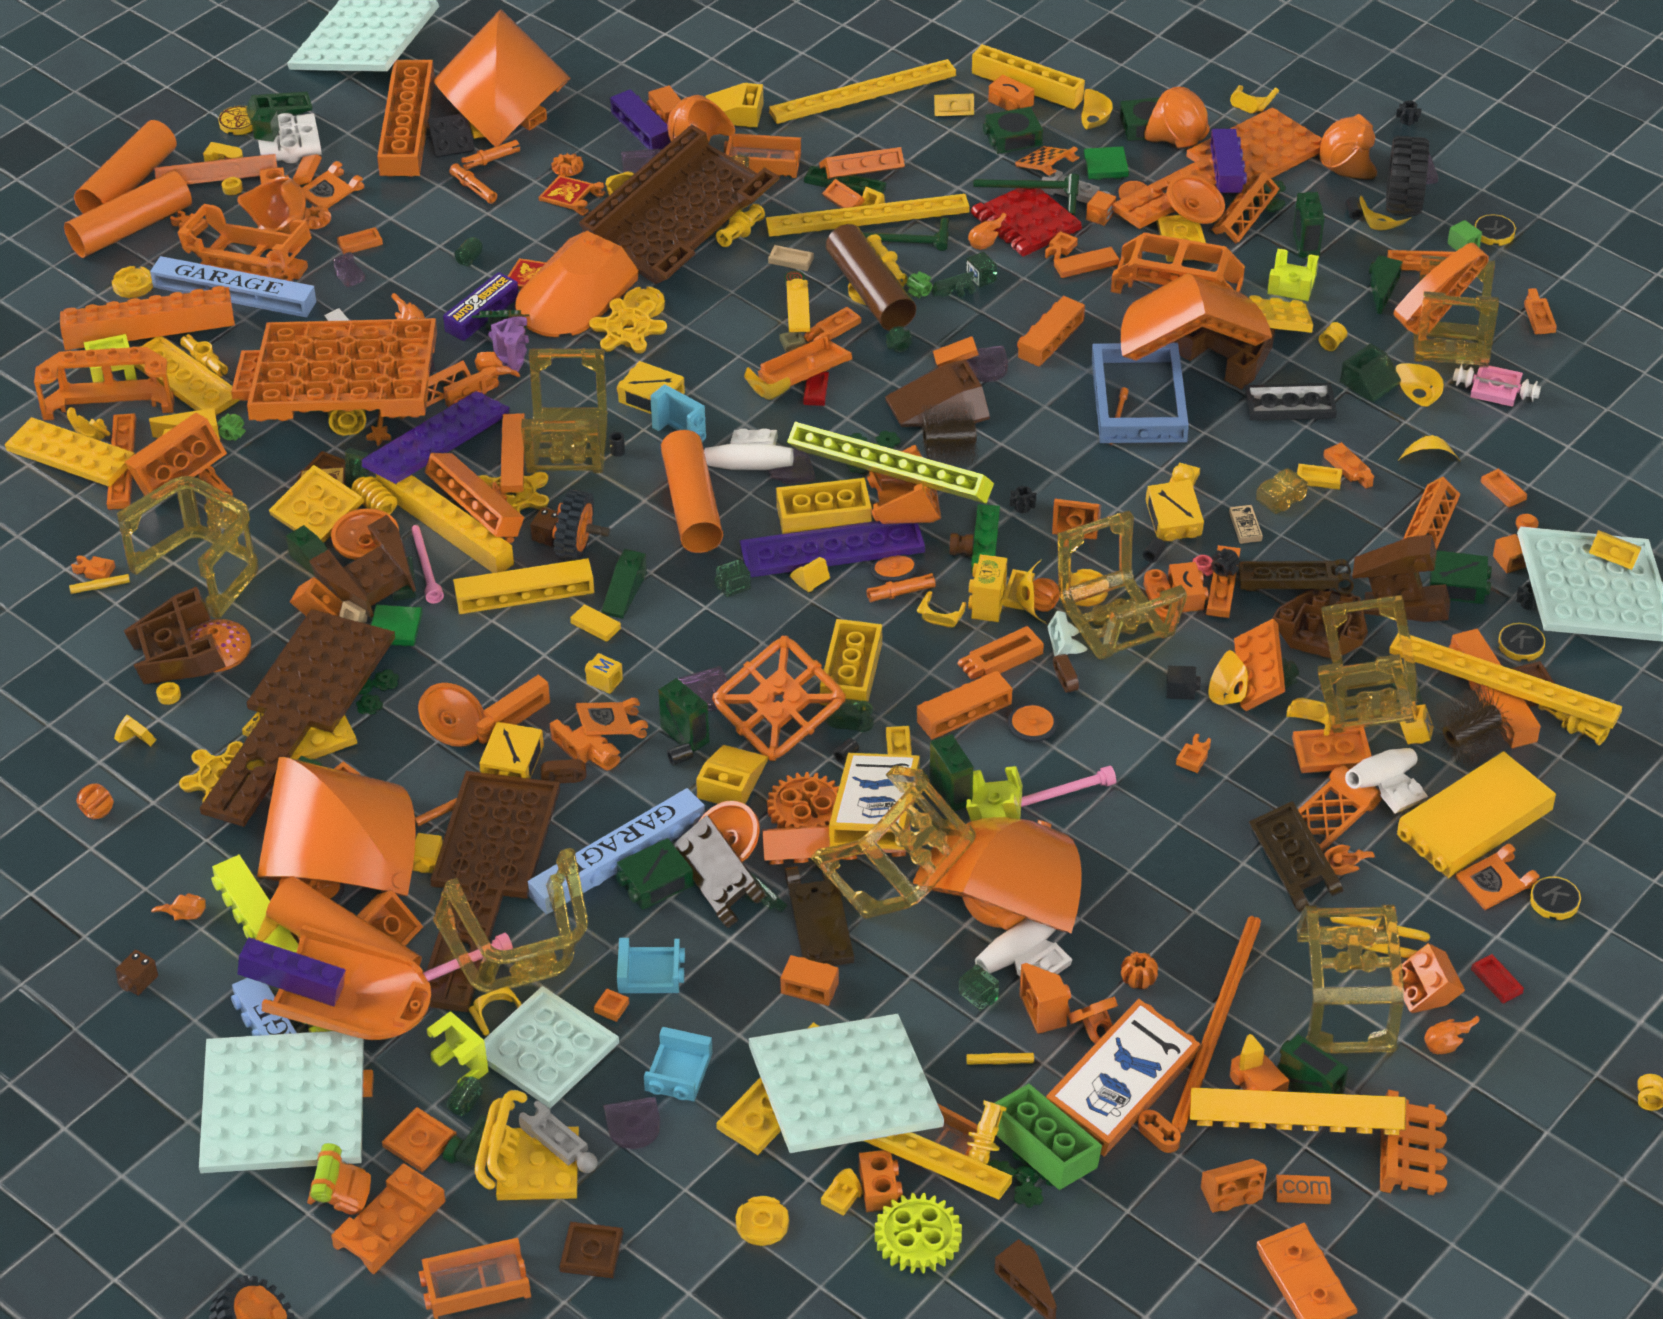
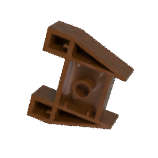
M1204 327L1181 337L1175 343H1178L1179 355L1189 361H1192L1208 348L1227 357L1225 381L1242 390L1245 385H1249L1255 380L1273 346L1275 329L1270 328L1272 338L1257 346Z
M388 515L368 525L371 537L377 548L344 568L329 549L309 560L317 580L342 601H351L365 609V614L370 617L374 616L371 609L372 605L405 585H408L413 592L416 591L404 543L398 528Z
M1432 535L1407 537L1355 557L1353 579L1368 577L1372 592H1365L1364 614L1421 622L1449 619L1450 598L1446 584L1423 587L1419 572L1435 571L1437 551Z
M198 587L173 596L124 630L133 649L136 650L141 647L143 649L146 660L134 664V667L144 684L204 676L226 667L221 650L212 633L193 641L191 639L189 628L211 620L207 605Z

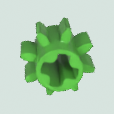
M921 271L918 274L913 273L909 276L906 283L907 287L910 288L907 292L919 299L921 295L923 297L927 296L932 290V283L929 282L931 277Z
M227 413L217 423L221 426L218 430L219 434L226 440L233 439L236 441L238 437L241 438L246 432L242 428L244 425L243 419L236 414L230 415Z

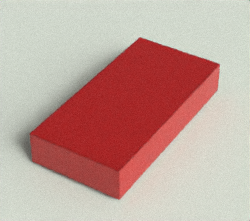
M821 372L806 380L804 405L825 406L829 372Z
M1493 954L1472 964L1471 970L1502 1004L1523 994L1524 987Z

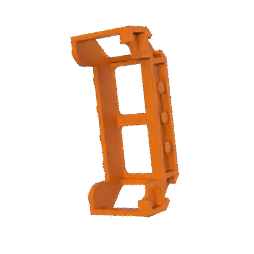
M203 204L177 232L182 248L188 254L192 251L202 259L200 264L271 278H277L312 238L307 221L293 220L290 223L291 234L228 224L225 221L222 210L217 206ZM204 215L207 223L221 234L210 248L204 247L202 239L196 238L191 232V229ZM230 243L256 247L250 255L224 251ZM265 250H273L266 255L267 258L260 257Z
M1142 233L1122 246L1118 268L1112 274L1111 292L1121 294L1123 285L1128 283V287L1132 288L1134 280L1166 285L1187 273L1233 289L1226 282L1227 280L1230 283L1238 284L1236 291L1240 292L1244 280L1245 266L1225 246ZM1145 251L1175 258L1172 264L1143 260L1142 254ZM1185 258L1219 265L1217 271L1212 272L1184 267L1182 263Z
M148 347L58 352L35 369L34 384L43 421L54 420V411L58 408H61L62 412H66V405L151 400L152 407H156L157 402L162 404V413H174L175 398L173 391L170 390L167 375V359ZM145 364V373L150 377L143 380L116 381L113 378L111 366ZM102 367L104 381L70 384L67 381L65 369ZM157 377H163L164 386L159 383ZM58 379L60 388L44 399L41 384H50Z

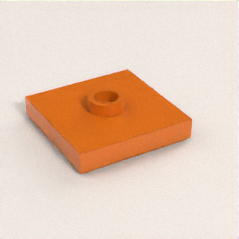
M416 1107L382 1141V1146L423 1173L444 1152L449 1141L454 1136H457V1133Z

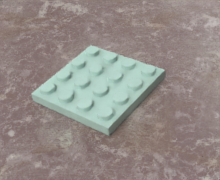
M542 986L490 1033L484 1041L488 1066L551 1108L619 1044V1037Z

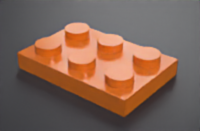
M1364 726L1334 728L1330 730L1328 736L1323 735L1324 729L1293 731L1292 739L1301 773L1333 771L1334 768L1343 765L1351 769L1362 760L1372 756Z

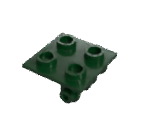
M521 310L480 311V315H473L472 318H488L486 329L491 332L492 324L509 317H527L530 315L521 314Z

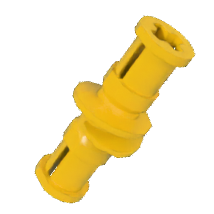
M752 204L747 212H736L729 219V224L726 228L716 233L719 245L728 247L739 236L743 238L748 237L751 233V227L757 221L765 218V211L762 206Z
M879 235L869 236L867 240L903 287L907 283L908 277L901 272L896 263L897 254L894 251H888L883 246Z
M1540 704L1538 706L1541 711L1546 710L1558 720L1563 721L1561 727L1567 728L1568 733L1573 734L1578 731L1595 740L1597 745H1601L1610 732L1608 727Z
M984 1100L985 1108L981 1121H979L977 1126V1133H968L974 1139V1142H967V1144L972 1146L968 1157L988 1164L990 1151H999L1000 1147L994 1143V1139L998 1134L1003 1111L1006 1112L1007 1107Z

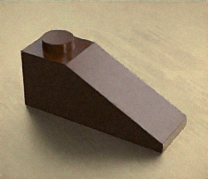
M1018 1239L995 1257V1273L1045 1319H1056L1057 1306L1039 1257L1030 1245H1025Z

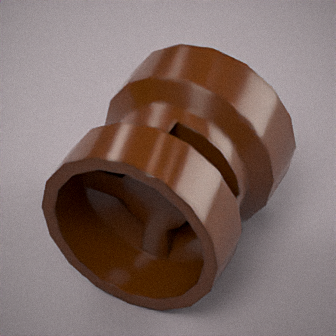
M951 533L949 554L957 555L963 553L965 556H972L974 534L960 536L958 533Z

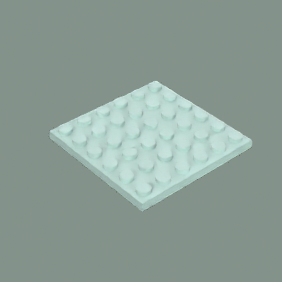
M339 0L298 51L293 54V57L287 63L290 70L388 71L439 8L437 0Z
M1530 527L1519 528L1517 532L1545 631L1663 642V584L1649 539L1614 536L1641 547L1639 556L1631 570L1589 553L1596 534Z
M898 1014L749 1038V1048L789 1153L939 1128L944 1125L942 1113Z
M335 1031L206 1039L199 1157L200 1173L317 1166L318 1154L325 1143H333L342 1149L341 1158L345 1164L362 1163L364 1039Z

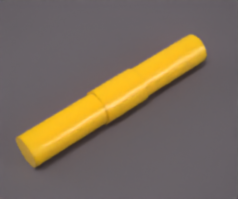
M129 574L73 584L69 585L71 594L130 583Z
M1034 1053L966 1054L967 1065L1034 1063Z

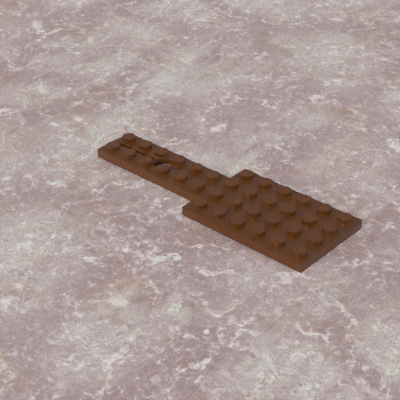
M311 609L247 701V708L249 710L263 713V716L200 806L201 814L244 827L274 783L279 757L291 758L311 727L333 733L394 641V631ZM253 760H262L265 763L264 767L259 766L254 768V770H249L247 764Z
M473 771L465 772L430 880L432 887L452 889L427 971L487 946L503 896L528 899V880L534 878L560 792V782ZM460 942L468 943L471 948L469 952L462 955L453 953L451 949L457 947ZM484 958L428 981L431 986L429 1007L468 1012Z

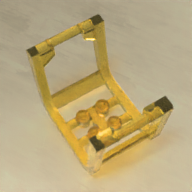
M1422 255L1419 282L1448 257ZM1488 261L1486 266L1476 276L1483 282L1482 296H1476V298L1446 296V293L1424 291L1418 335L1413 333L1414 362L1423 363V360L1437 363L1478 365L1479 368H1488L1499 305V298L1491 297L1495 261ZM1445 304L1471 306L1480 311L1478 325L1438 322L1428 333L1430 312ZM1427 336L1477 340V343H1468L1465 340H1449L1443 338L1427 339Z
M529 349L533 419H522L521 422L527 473H536L538 471H593L594 473H603L607 436V391L604 349ZM552 358H582V365L596 372L598 408H542L540 371L552 364ZM543 432H552L551 434H542ZM541 442L552 443L550 449H540ZM587 443H590L591 449H585ZM539 457H550L551 462L554 464H559L564 459H572L574 463L581 464L585 461V457H592V465L538 464Z
M192 476L173 478L117 513L129 571L135 575L190 538H202L213 544L198 558L201 576L206 578L209 596L205 599L209 615L214 618L222 617L258 573L259 564L253 549L249 527L250 515L247 505ZM194 491L206 497L207 503L204 504V510L207 512L208 527L201 525ZM177 492L184 527L148 550L135 553L131 534L137 530L141 515ZM243 530L247 548L238 542V537L243 533ZM227 551L244 560L248 565L220 595L217 590L213 566Z
M1129 510L1058 533V590L1063 607L1093 653L1101 660L1113 656V653L1157 638L1164 639L1174 635L1187 599L1185 589L1182 585L1160 592L1159 598L1148 601L1137 585L1132 574L1134 516ZM1111 526V531L1119 534L1120 570L1071 586V553L1084 543V534ZM1125 586L1131 596L1127 600L1118 598L1113 603L1104 606L1097 605L1093 608L1092 612L1082 614L1075 604L1076 602ZM1170 604L1165 623H1163L1155 609ZM1093 621L1097 625L1104 624V626L1093 630L1088 622ZM1148 622L1155 631L1154 633L1116 645L1120 633L1133 634L1137 631L1139 624ZM1101 637L1104 638L1103 644H1102L1101 641L1099 640V638H1101Z
M1397 595L1323 606L1321 612L1332 664L1318 666V677L1333 732L1342 733L1347 729L1398 722H1417V671L1403 596ZM1379 608L1380 615L1397 622L1405 664H1402L1401 655L1397 654L1377 657L1376 662L1343 665L1337 628L1347 620V612ZM1334 683H1336V697L1333 689ZM1391 683H1395L1397 690L1385 688L1373 692L1363 691L1358 693L1357 696L1347 697V690ZM1358 705L1356 709L1347 710V706ZM1396 712H1403V714L1396 715ZM1358 718L1357 721L1346 722V719Z
M897 765L893 766L886 773V776L904 794L879 822L861 839L837 846L817 849L811 856V859L864 919L908 909L917 904L936 886L976 838V831L958 817L929 783V777L923 770ZM923 791L949 820L943 819L938 814L935 808L921 794ZM915 801L925 813H920L912 803ZM906 812L911 817V825L915 829H919V831L914 833L909 830H903L896 821ZM889 829L895 835L896 844L904 847L911 855L912 862L915 865H921L928 873L916 888L876 843ZM947 835L960 837L952 848L947 844ZM927 843L931 847H937L944 855L936 866L931 862V852L928 849L921 848ZM864 853L901 896L877 901L864 891L854 892L835 871L841 866L839 860Z
M568 848L559 852L556 860L558 866L557 873L550 875L546 884L559 936L510 950H498L490 944L471 910L458 879L448 880L445 883L433 921L469 983L478 991L490 993L503 987L512 989L557 976L565 972L571 965L577 943L584 936L588 925L579 870L573 849ZM565 878L576 921V928L572 932L562 885ZM450 901L483 956L478 971L457 934L454 914L449 905ZM562 949L563 958L557 962L554 951ZM514 962V965L509 969L510 976L494 980L500 964Z
M1382 904V907L1317 908L1315 905L1304 906L1297 926V942H1309L1313 1000L1306 1040L1324 1052L1331 1054L1396 1052L1403 1011L1404 986L1395 906L1393 904ZM1322 917H1377L1373 926L1319 927L1318 919ZM1374 944H1387L1389 957H1378L1373 951H1366L1362 955L1363 948H1371ZM1321 945H1333L1337 949H1344L1348 946L1347 952L1341 951L1335 958H1322ZM1390 967L1391 986L1324 987L1323 968H1335L1336 971L1345 973L1349 970L1373 972L1376 968ZM1390 1004L1386 1029L1369 1034L1368 1042L1333 1043V1035L1321 1031L1324 1005Z

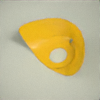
M1086 89L1084 92V106L1081 119L1086 130L1105 124L1109 120L1113 109L1112 102L1107 96L1092 89ZM1089 116H1096L1099 118V121L1090 123L1087 121V118Z
M1360 196V204L1366 222L1372 229H1392L1405 224L1412 218L1396 221L1388 216L1375 213L1367 207L1363 196Z
M1402 363L1396 366L1401 389L1412 401L1420 406L1428 407L1441 396L1444 384L1442 377L1437 371L1420 364ZM1416 389H1421L1426 392V396L1418 398L1412 392Z
M749 367L746 368L744 378L757 394L767 400L775 399L790 388L789 377L774 384H767Z
M1434 435L1424 436L1415 441L1399 458L1400 460L1402 457L1422 449H1442L1455 455L1458 461L1461 462L1445 440Z
M1038 561L1020 580L1016 590V597L1023 609L1045 623L1037 617L1034 611V587L1031 575L1034 567L1040 562ZM1028 589H1029V591H1030V597H1029V599L1027 600V599H1026V597H1027V591H1028Z
M1231 650L1227 651L1219 661L1209 684V697L1218 705L1238 703L1246 696L1248 684L1247 669L1239 657ZM1243 681L1242 690L1238 694H1234V688L1237 683Z

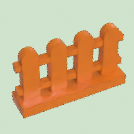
M1388 1090L1385 1096L1399 1097V1092ZM1406 1099V1130H1399V1135L1383 1134V1129H1381L1380 1191L1391 1193L1395 1184L1400 1185V1189L1407 1190L1408 1187L1427 1190V1194L1433 1196L1435 1192L1440 1193L1445 1190L1447 1180L1444 1176L1435 1174V1170H1443L1447 1164V1158L1442 1153L1435 1152V1148H1443L1447 1142V1137L1443 1132L1436 1131L1435 1127H1442L1447 1120V1116L1443 1111L1435 1109V1105L1429 1104L1428 1107L1409 1104V1100ZM1409 1122L1427 1125V1129L1411 1126ZM1409 1143L1426 1146L1427 1150L1409 1147ZM1409 1165L1427 1168V1172L1409 1169Z

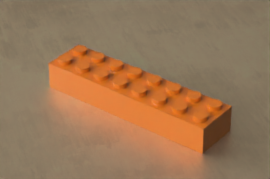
M396 60L393 64L377 155L380 176H420L434 88L433 60Z
M216 286L212 290L205 291L203 289H195L191 293L185 294L175 292L170 294V296L164 297L154 295L149 297V299L143 300L133 298L123 303L112 301L102 306L92 304L82 309L67 308L60 312V328L65 350L85 348L84 342L126 334L128 341L235 326L229 287L225 288L224 286Z

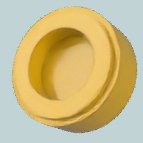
M236 177L226 178L222 182L223 192L227 195L239 194L243 190L242 181Z
M173 682L163 683L156 690L158 701L165 705L174 704L181 698L180 687Z

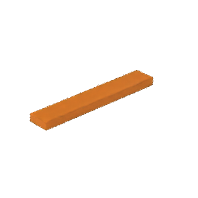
M276 154L155 167L154 169L156 178L171 171H176L181 175L186 184L222 181L229 177L248 178L260 176L259 170L277 168Z
M136 414L113 415L111 445L134 452ZM129 469L111 487L108 486V510L130 508L132 474Z
M524 413L503 414L501 493L524 492Z

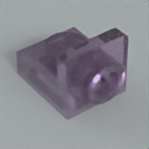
M352 252L333 259L335 275L347 288L365 281V274L354 263Z

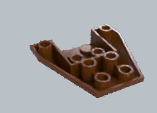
M966 359L938 366L885 396L886 402L901 427L923 426L924 423L922 424V422L926 418H922L927 405L928 414L930 404L932 406L931 415L935 405H937V413L940 404V414L944 405L943 417L945 416L944 419H946L948 416L950 420L951 414L949 416L952 403L954 407L952 416L954 415L957 402L959 404L958 411L953 417L958 416L959 419L961 402L963 406L962 415L966 401L969 406L971 401L970 415H972L974 423L990 419L982 385ZM948 403H949V405H950L949 412H948V414L945 415L946 408L948 407ZM967 406V410H966V412H965V415H967L969 406ZM937 415L936 418H935V420H937L938 416H939V418L941 419V418H942V415H941V417H940V415Z
M1309 589L1280 606L1272 618L1278 623L1279 633L1290 648L1331 659H1337L1362 646L1368 633L1360 597L1354 596L1352 593L1343 595L1332 589L1324 591Z

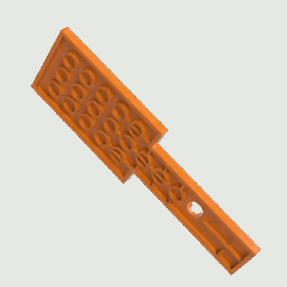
M1273 107L1230 128L1236 129L1237 137L1241 138L1240 148L1243 149L1242 160L1245 161L1244 172L1247 173V182L1253 175L1263 171L1270 178H1273L1320 154L1322 138ZM1211 138L1187 150L1186 157L1194 161V163L1112 203V211L1141 229L1157 221L1162 216L1175 211L1168 200L1167 193L1163 192L1168 188L1169 183L1174 177L1182 174L1196 175L1208 180L1217 188L1210 147Z

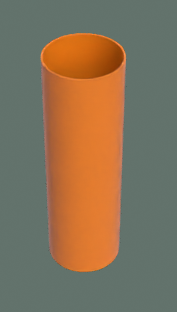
M150 120L144 124L75 192L74 200L79 210L84 214L134 190L155 167L175 150L177 142L173 132L165 124L156 120Z
M171 171L65 222L64 231L73 250L78 256L84 258L176 213L178 210L191 206V193L181 175L176 171Z
M690 430L674 431L663 439L661 452L681 544L690 552H708L721 543L723 531L702 440L697 433Z
M294 876L288 877L280 885L267 907L266 916L298 937H301V928L303 925L405 956L420 966L422 957Z

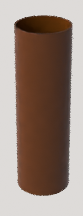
M845 224L832 231L826 241L827 252L881 326L888 331H897L906 327L915 317L916 304L856 225Z

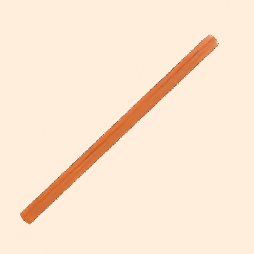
M1250 916L1247 919L1171 1122L1179 1130L1180 1134L1185 1131L1190 1117L1191 1088H1200L1260 928L1261 920L1258 917Z

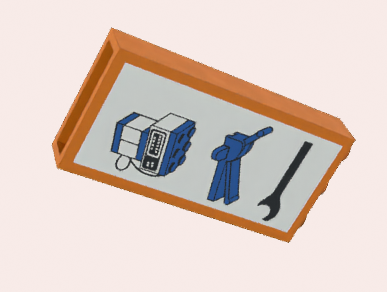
M1138 998L1050 1091L1046 1098L1102 1145L1100 1154L1105 1157L1138 1121L1139 1115L1143 1111L1148 1110L1196 1058L1200 1043L1192 1035L1178 1028L1173 1021L1166 1019L1155 1011L1151 1005L1144 1003Z

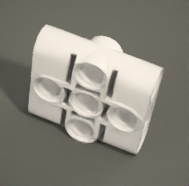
M281 113L278 115L280 130L274 142L258 140L260 155L276 154V161L283 160L286 163H296L305 156L322 155L314 113L293 116L290 113Z

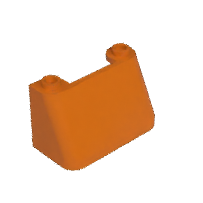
M916 445L901 451L923 458ZM869 471L867 480L872 489H877L879 502L873 504L874 509L871 510L876 522L880 521L882 524L931 523L941 519L936 489L923 486L922 483L915 484Z

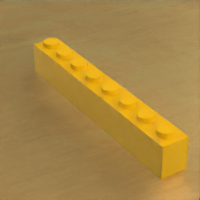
M376 474V479L392 496L396 497L398 506L492 573L504 572L514 565L511 544L501 537L493 535L480 522L412 474L397 484Z
M1191 1088L1190 1120L1197 1121V1126H1213V1121L1223 1122V1127L1239 1128V1123H1250V1128L1266 1129V1124H1276V1129L1292 1130V1125L1303 1126V1131H1319V1126L1330 1127L1329 1132L1346 1133V1128H1356V1133L1372 1134L1373 1129H1383V1134L1399 1135V1130H1406V1098Z

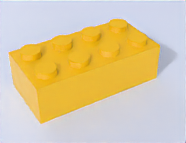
M865 478L776 488L777 511L782 534L872 522V507Z
M836 619L824 671L846 694L845 702L842 703L841 708L867 711L882 647V624ZM821 681L820 694H832L833 692ZM820 703V705H825V706H827L828 704H830V703Z

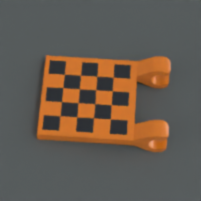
M1043 146L1015 162V165L1042 170L1047 175H1052L1057 172L1056 169L1054 170L1051 167L1055 162L1064 157L1074 162L1080 159V157L1074 154L1078 150L1077 147L1067 150Z

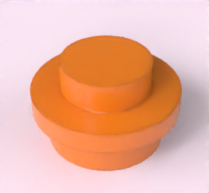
M1522 514L1516 519L1518 530L1520 527L1538 528V519L1531 514Z

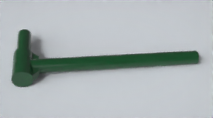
M1069 174L1065 181L974 179L973 187L1064 189V192L1068 195V212L1073 216L1076 215V197L1078 196L1079 188L1078 174Z
M948 218L941 219L940 230L934 236L862 233L866 238L877 234L880 236L881 242L933 244L939 251H945L948 246L949 220Z

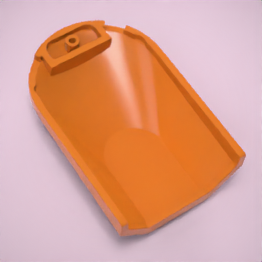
M585 231L569 238L526 283L517 295L516 310H521V314L530 315L525 317L527 318L526 328L537 334L548 337H559V334L571 333L572 336L589 329V321L594 317H601L610 308V301L620 298L638 280L639 270L622 246L589 231Z
M303 925L296 953L346 969L344 986L335 1006L283 989L278 990L273 1001L264 999L262 1002V1012L362 1039L382 1040L406 1033L423 1019L430 1006L431 986L421 967L405 956Z

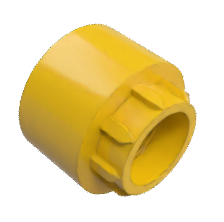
M365 409L353 411L332 410L328 412L329 426L338 435L358 434L366 425Z

